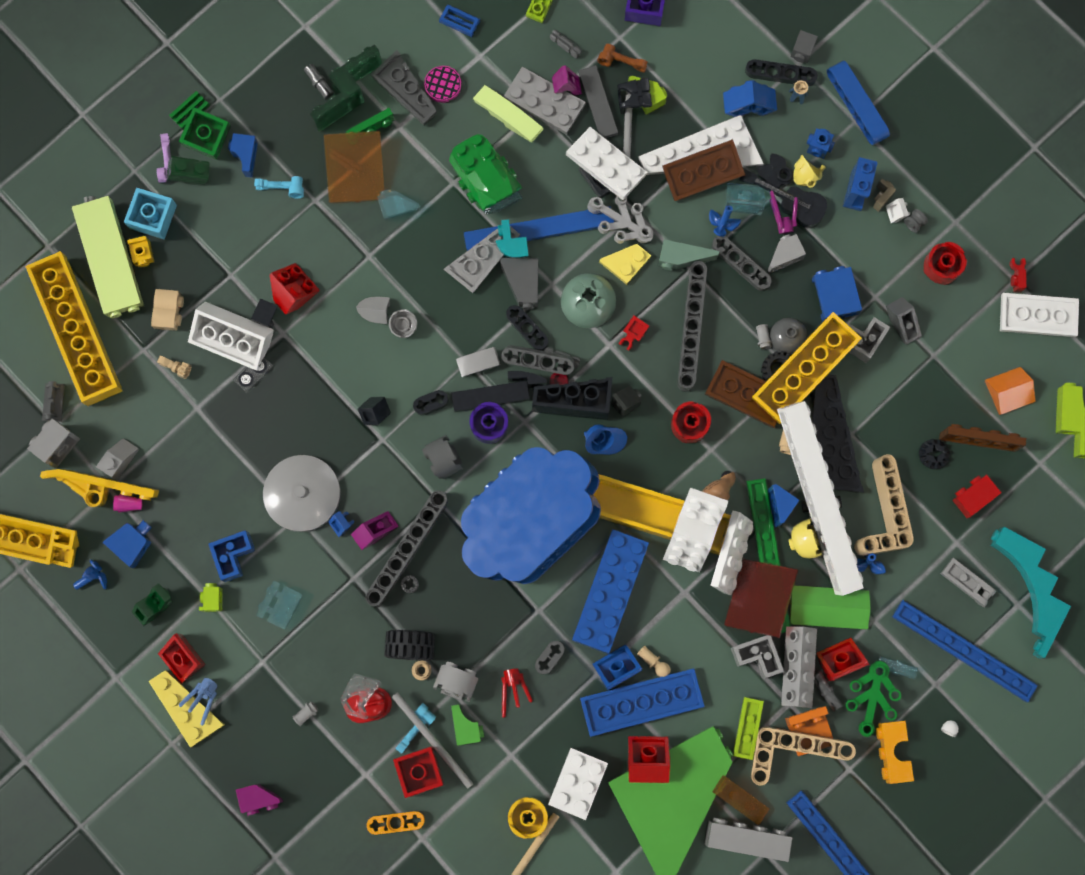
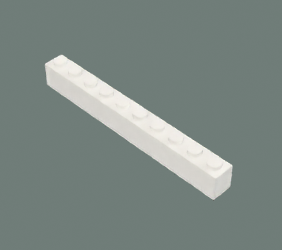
M805 401L779 408L777 411L835 595L843 596L863 589V577L858 571L856 565L857 558L851 549L852 542L845 530L846 522L839 511L840 503L833 492L834 484L829 479L827 473L828 465L823 460L821 454L822 446L816 438V427L810 419V408Z

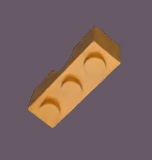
M906 722L878 723L876 736L881 742L879 757L884 763V768H882L883 780H886L888 784L914 781L911 761H900L894 755L896 744L908 741Z

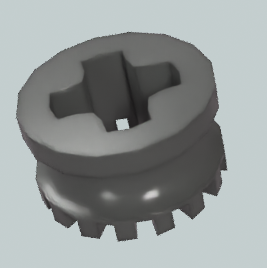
M409 575L402 579L401 587L406 593H414L419 587V582L414 576ZM413 579L415 587H411L409 590L406 589L407 585L405 582Z

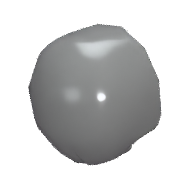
M409 310L395 311L389 318V328L392 334L399 338L410 337L417 330L418 321L416 316Z

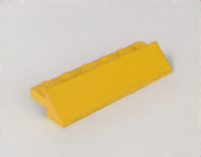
M0 514V554L48 565L56 564L69 568L74 566L76 550L79 547L76 530Z

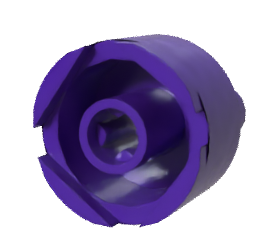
M484 402L472 411L470 427L474 437L486 444H493L503 440L507 434L509 423L508 416L500 405L493 402ZM489 419L492 420V423H494L491 424L490 427H488L487 424H485L488 422Z

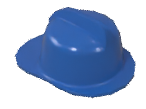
M597 424L590 427L588 431H584L585 447L590 454H615L621 451L627 443L626 433L619 428Z

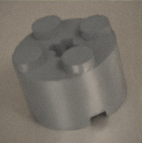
M447 435L425 445V448L422 449L426 459H429L433 464L430 466L433 474L438 476L439 479H445L464 469L454 445H449L448 441L450 439Z

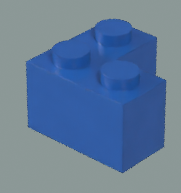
M754 80L746 81L741 86H734L730 90L723 92L724 109L727 115L737 117L752 112L764 116L777 111L775 89L765 84H759Z
M245 530L209 543L221 581L227 582L243 576L238 557L255 551L249 532Z

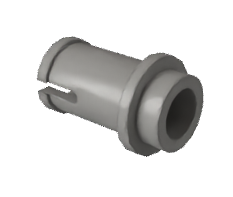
M768 325L756 326L760 349L771 348L772 340H770Z
M313 702L306 703L305 707L292 717L299 726H302L311 716L317 715L318 708Z

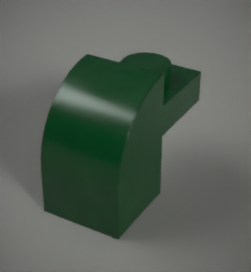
M158 583L152 587L148 596L135 604L131 612L143 626L147 625L172 604L169 592Z

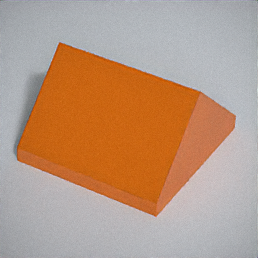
M1021 367L984 380L999 415L1035 402L1034 381Z

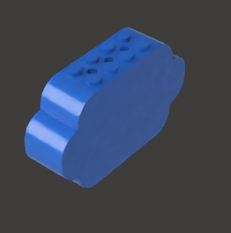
M530 448L522 455H517L508 468H504L499 472V477L494 482H489L480 495H476L471 499V504L464 510L461 517L462 530L468 537L462 548V557L465 564L475 575L491 580H502L505 578L521 584L533 583L597 523L601 514V507L593 494L599 486L598 472L587 459L570 450L560 451L554 455L544 448Z

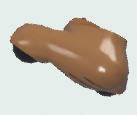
M724 471L719 480L708 484L702 492L728 500L730 498V489L735 484V473Z

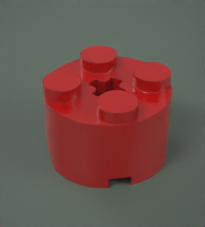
M953 242L935 245L924 260V273L933 282L948 285L955 281L964 271L967 264L965 252L959 245Z
M691 401L681 404L675 410L671 419L672 432L683 443H696L702 440L711 425V415L708 409L702 404ZM688 419H690V421H695L693 426L691 424H687Z

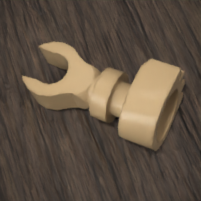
M160 356L157 361L159 365L171 369L172 372L177 373V376L186 379L191 372L192 366L184 362L180 365V362H173L163 356Z

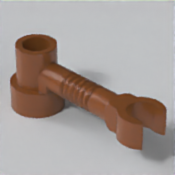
M606 44L603 52H600L597 59L599 64L606 67L611 66L612 61L615 59L633 66V68L640 72H645L648 63L646 60L634 59L615 52L616 48L612 44Z

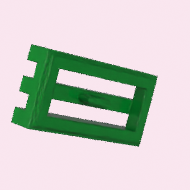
M195 91L169 116L184 130L188 118L182 123L180 121L191 113L193 107L196 108L202 102L203 104L198 109L205 111L210 105Z

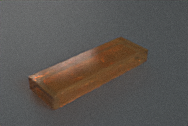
M724 775L712 791L757 825H760L769 811L767 806Z

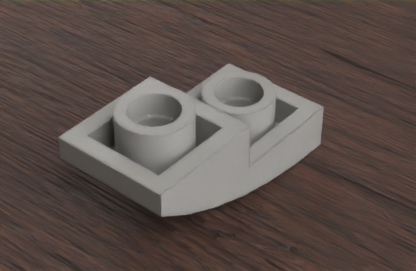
M495 347L456 359L461 377L501 365Z

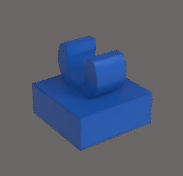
M339 511L328 521L338 537L344 535L354 523V520L347 522L345 519L349 514L348 512L342 514Z

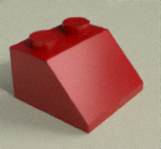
M628 736L629 783H669L670 756L668 737Z

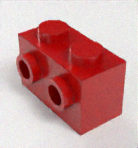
M978 475L970 481L972 485L969 488L963 487L955 493L957 497L952 501L966 518L974 515L1001 494V491L988 475L983 477Z

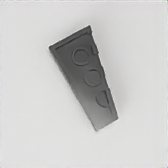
M398 50L371 74L372 78L422 125L425 126L437 114V110L420 87Z

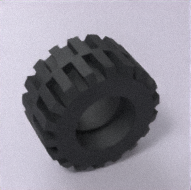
M389 630L386 632L384 656L392 659L430 661L434 659L435 634L413 630Z

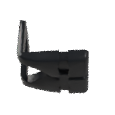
M640 78L637 81L635 79L617 85L620 114H623V108L652 107L649 78ZM621 89L631 94L630 98L625 102H621Z

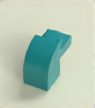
M509 219L501 220V225H498V234L503 239L495 241L498 250L509 258L528 257L527 238H511Z

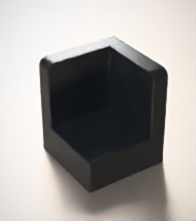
M260 299L251 320L272 329L274 326L272 319L278 308L277 305Z
M370 397L358 408L364 425H379L391 414L385 397Z

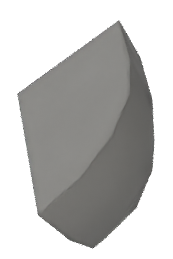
M369 297L359 302L356 306L362 318L374 323H388L387 308L390 307V298Z

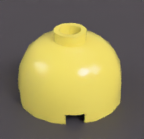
M812 519L797 523L791 532L792 539H789L791 550H796L799 556L809 559L823 556L822 551L818 549L820 544L814 525L810 526Z

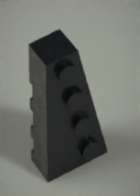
M613 377L601 380L591 379L585 382L575 381L561 385L536 386L533 393L532 412L608 420Z

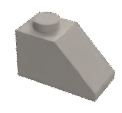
M788 234L780 238L768 268L769 273L804 259L806 253L797 234L793 236Z
M123 438L107 450L96 467L113 479L118 480L139 451V448Z

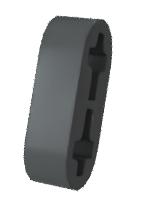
M550 642L535 663L538 673L548 674L562 657L564 646L561 642ZM552 645H559V650L561 651V653H555L554 656L551 658L549 656L552 652V649L550 647ZM548 657L550 659L547 664L549 669L541 671L539 669V662H544Z

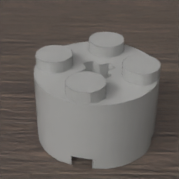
M451 662L441 665L433 689L437 690V687L442 689L440 692L458 700H462V697L467 698L466 702H470L478 678L475 677L476 672L470 669H465L464 671L457 669L458 665Z

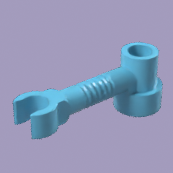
M293 176L291 181L284 182L255 179L254 186H256V190L284 188L289 189V197L300 199L304 197L302 177Z
M422 703L415 713L424 724L430 726L437 716L428 710V706ZM415 725L396 747V750L401 754L419 732Z

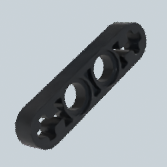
M757 59L750 60L745 68V73L750 78L795 84L797 81L802 80L808 86H812L818 77L816 70L811 67ZM752 66H756V72H752ZM768 68H775L777 74L774 76L769 75L767 72ZM792 70L795 73V77L788 78L785 72ZM799 72H802L801 75H800L801 78H800V79H797L798 76H799ZM807 74H810V77H812L810 80H807Z

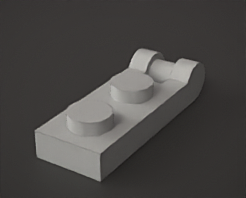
M954 558L950 560L940 573L984 608L988 604V599L996 593L995 589ZM980 588L984 591L982 595L977 593Z

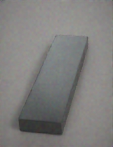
M597 66L578 70L598 133L604 138L618 135Z

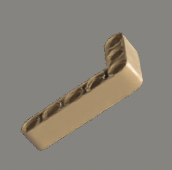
M889 454L875 459L872 463L887 533L871 535L857 540L854 549L860 556L901 550L911 546L914 541L895 458ZM895 518L898 519L899 525L896 523ZM882 539L885 541L886 547L883 545ZM865 542L868 544V550L865 548Z
M764 726L758 731L751 778L759 786L765 785L768 782L774 747L841 760H851L856 754V749L849 741ZM763 731H770L772 739L769 741L762 740L761 733ZM785 734L792 737V742L788 745L781 743V737ZM809 738L812 741L811 746L803 748L801 746L802 739ZM823 742H830L832 748L828 752H823L820 747ZM844 745L851 747L852 751L848 756L841 754V748ZM762 750L769 753V758L766 761H761L758 758V753ZM759 770L764 771L766 774L765 779L762 781L757 780L754 776Z

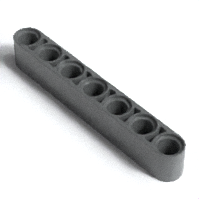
M701 261L694 262L688 274L677 386L683 392H689L693 389L697 375L707 266ZM698 268L702 270L703 274L696 275L693 270ZM699 287L701 292L694 293L691 288ZM696 305L698 306L699 310L697 312H693L690 310L689 306ZM694 323L697 329L690 330L687 324ZM692 341L695 344V348L690 349L686 347L685 343ZM689 359L693 362V366L686 367L683 361ZM689 378L692 384L685 386L682 383V379Z
M435 491L430 495L366 593V602L370 606L380 607L385 602L447 507L448 498L443 491ZM443 496L444 502L441 505H436L434 503L435 497ZM426 512H432L434 514V517L431 521H425L423 519V516ZM416 528L423 530L421 537L416 538L413 536V531ZM406 544L412 545V551L409 554L402 552V548ZM396 560L402 563L399 570L392 569V563ZM384 577H390L391 583L387 587L381 585V580ZM374 593H379L380 600L377 603L370 601V597Z

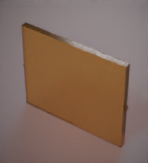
M380 131L324 135L329 203L385 199Z

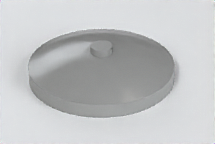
M308 455L292 456L279 462L268 474L263 487V501L270 517L281 527L294 532H309L325 525L336 513L341 498L339 480L334 471L322 460Z

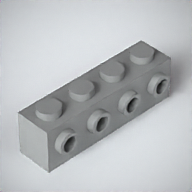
M786 626L781 706L812 708L816 628Z

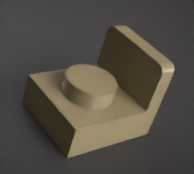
M881 179L876 186L880 192L874 198L876 202L873 208L878 212L892 198L896 191L893 184L884 179Z

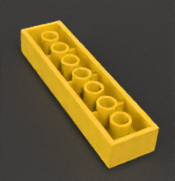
M59 251L25 266L81 402L86 406H90L122 392L120 382L68 258Z

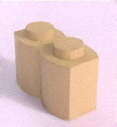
M155 290L151 326L154 329L177 331L178 326H181L182 316L179 315L180 307H183L184 297L181 296L179 291Z

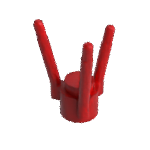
M519 668L503 671L504 677H501L503 684V718L506 717L507 683L508 687L513 689L517 708L520 707L517 685H520V683L529 702L533 701L524 681L523 673H519Z

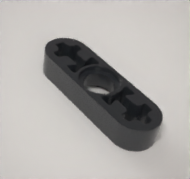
M517 305L510 306L506 311L507 320L533 349L544 351L548 346L547 336L521 307ZM511 311L519 312L518 317L522 320L519 325H517L519 321L516 317L511 318ZM530 324L533 330L530 333H524L522 326ZM536 331L538 332L536 337L539 340L544 339L543 346L535 345L536 339L532 336Z

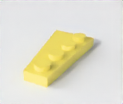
M167 670L149 681L190 747L195 746L225 725L209 711L205 724L202 726L201 720L206 707L198 702L192 712H188V709L196 699L194 695L182 707H179V703L190 692Z

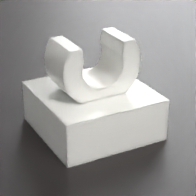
M898 198L886 205L891 223H897L911 214L907 211L906 206L908 204L904 202L903 198Z

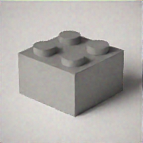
M51 419L42 426L40 434L31 439L29 442L30 446L27 449L44 463L57 468L80 438L64 425Z

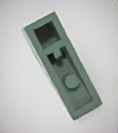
M664 239L658 266H661L664 270L672 271L673 269L689 267L696 261L706 263L717 260L719 251Z

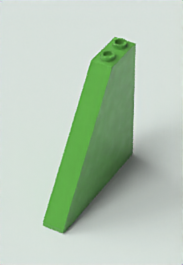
M714 726L669 749V783H629L628 771L608 781L656 875H677L732 764L731 757H733V754L728 746L724 747L721 741L724 738L718 728L715 729Z

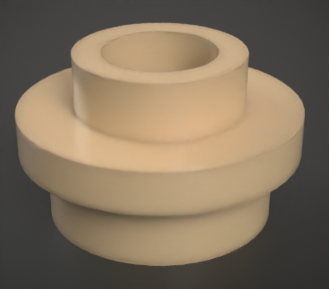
M418 661L412 667V674L418 680H426L431 675V666L426 661ZM420 667L425 668L424 674H419L418 669Z

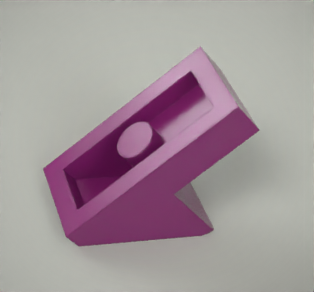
M566 65L562 66L553 75L552 81L555 94L564 91H570L575 96L582 94L579 76Z

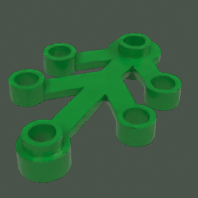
M883 661L873 662L870 665L869 673L857 680H852L849 684L853 692H859L862 689V685L873 680L870 689L854 699H848L845 703L847 710L853 712L858 708V705L869 699L865 720L861 721L858 726L859 732L865 737L872 736L875 732V726L872 722L877 701L884 710L885 717L888 720L892 721L897 717L896 710L891 708L880 691L882 681L889 691L891 700L898 701L901 698V692L894 687L888 678L889 667ZM879 667L883 669V673L880 675L876 674V669ZM855 682L859 683V688L853 689L852 684ZM897 691L898 697L892 698V692ZM854 702L855 707L850 709L848 703ZM889 711H894L893 717L887 716ZM865 726H870L871 730L869 732H864L863 728Z

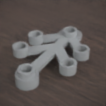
M618 196L615 198L620 214L605 206L601 198L593 197L590 199L587 208L591 213L598 214L602 212L616 221L613 223L602 221L598 226L600 233L606 234L608 231L628 228L633 232L625 233L624 231H618L614 236L615 242L622 244L624 241L636 239L640 243H648L652 240L653 230L645 225L642 216L643 206L640 203H635L631 207V213L635 216L636 225L631 221L626 206L627 197L623 202L618 199Z

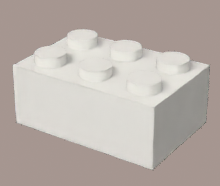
M570 748L548 805L586 820L608 763Z

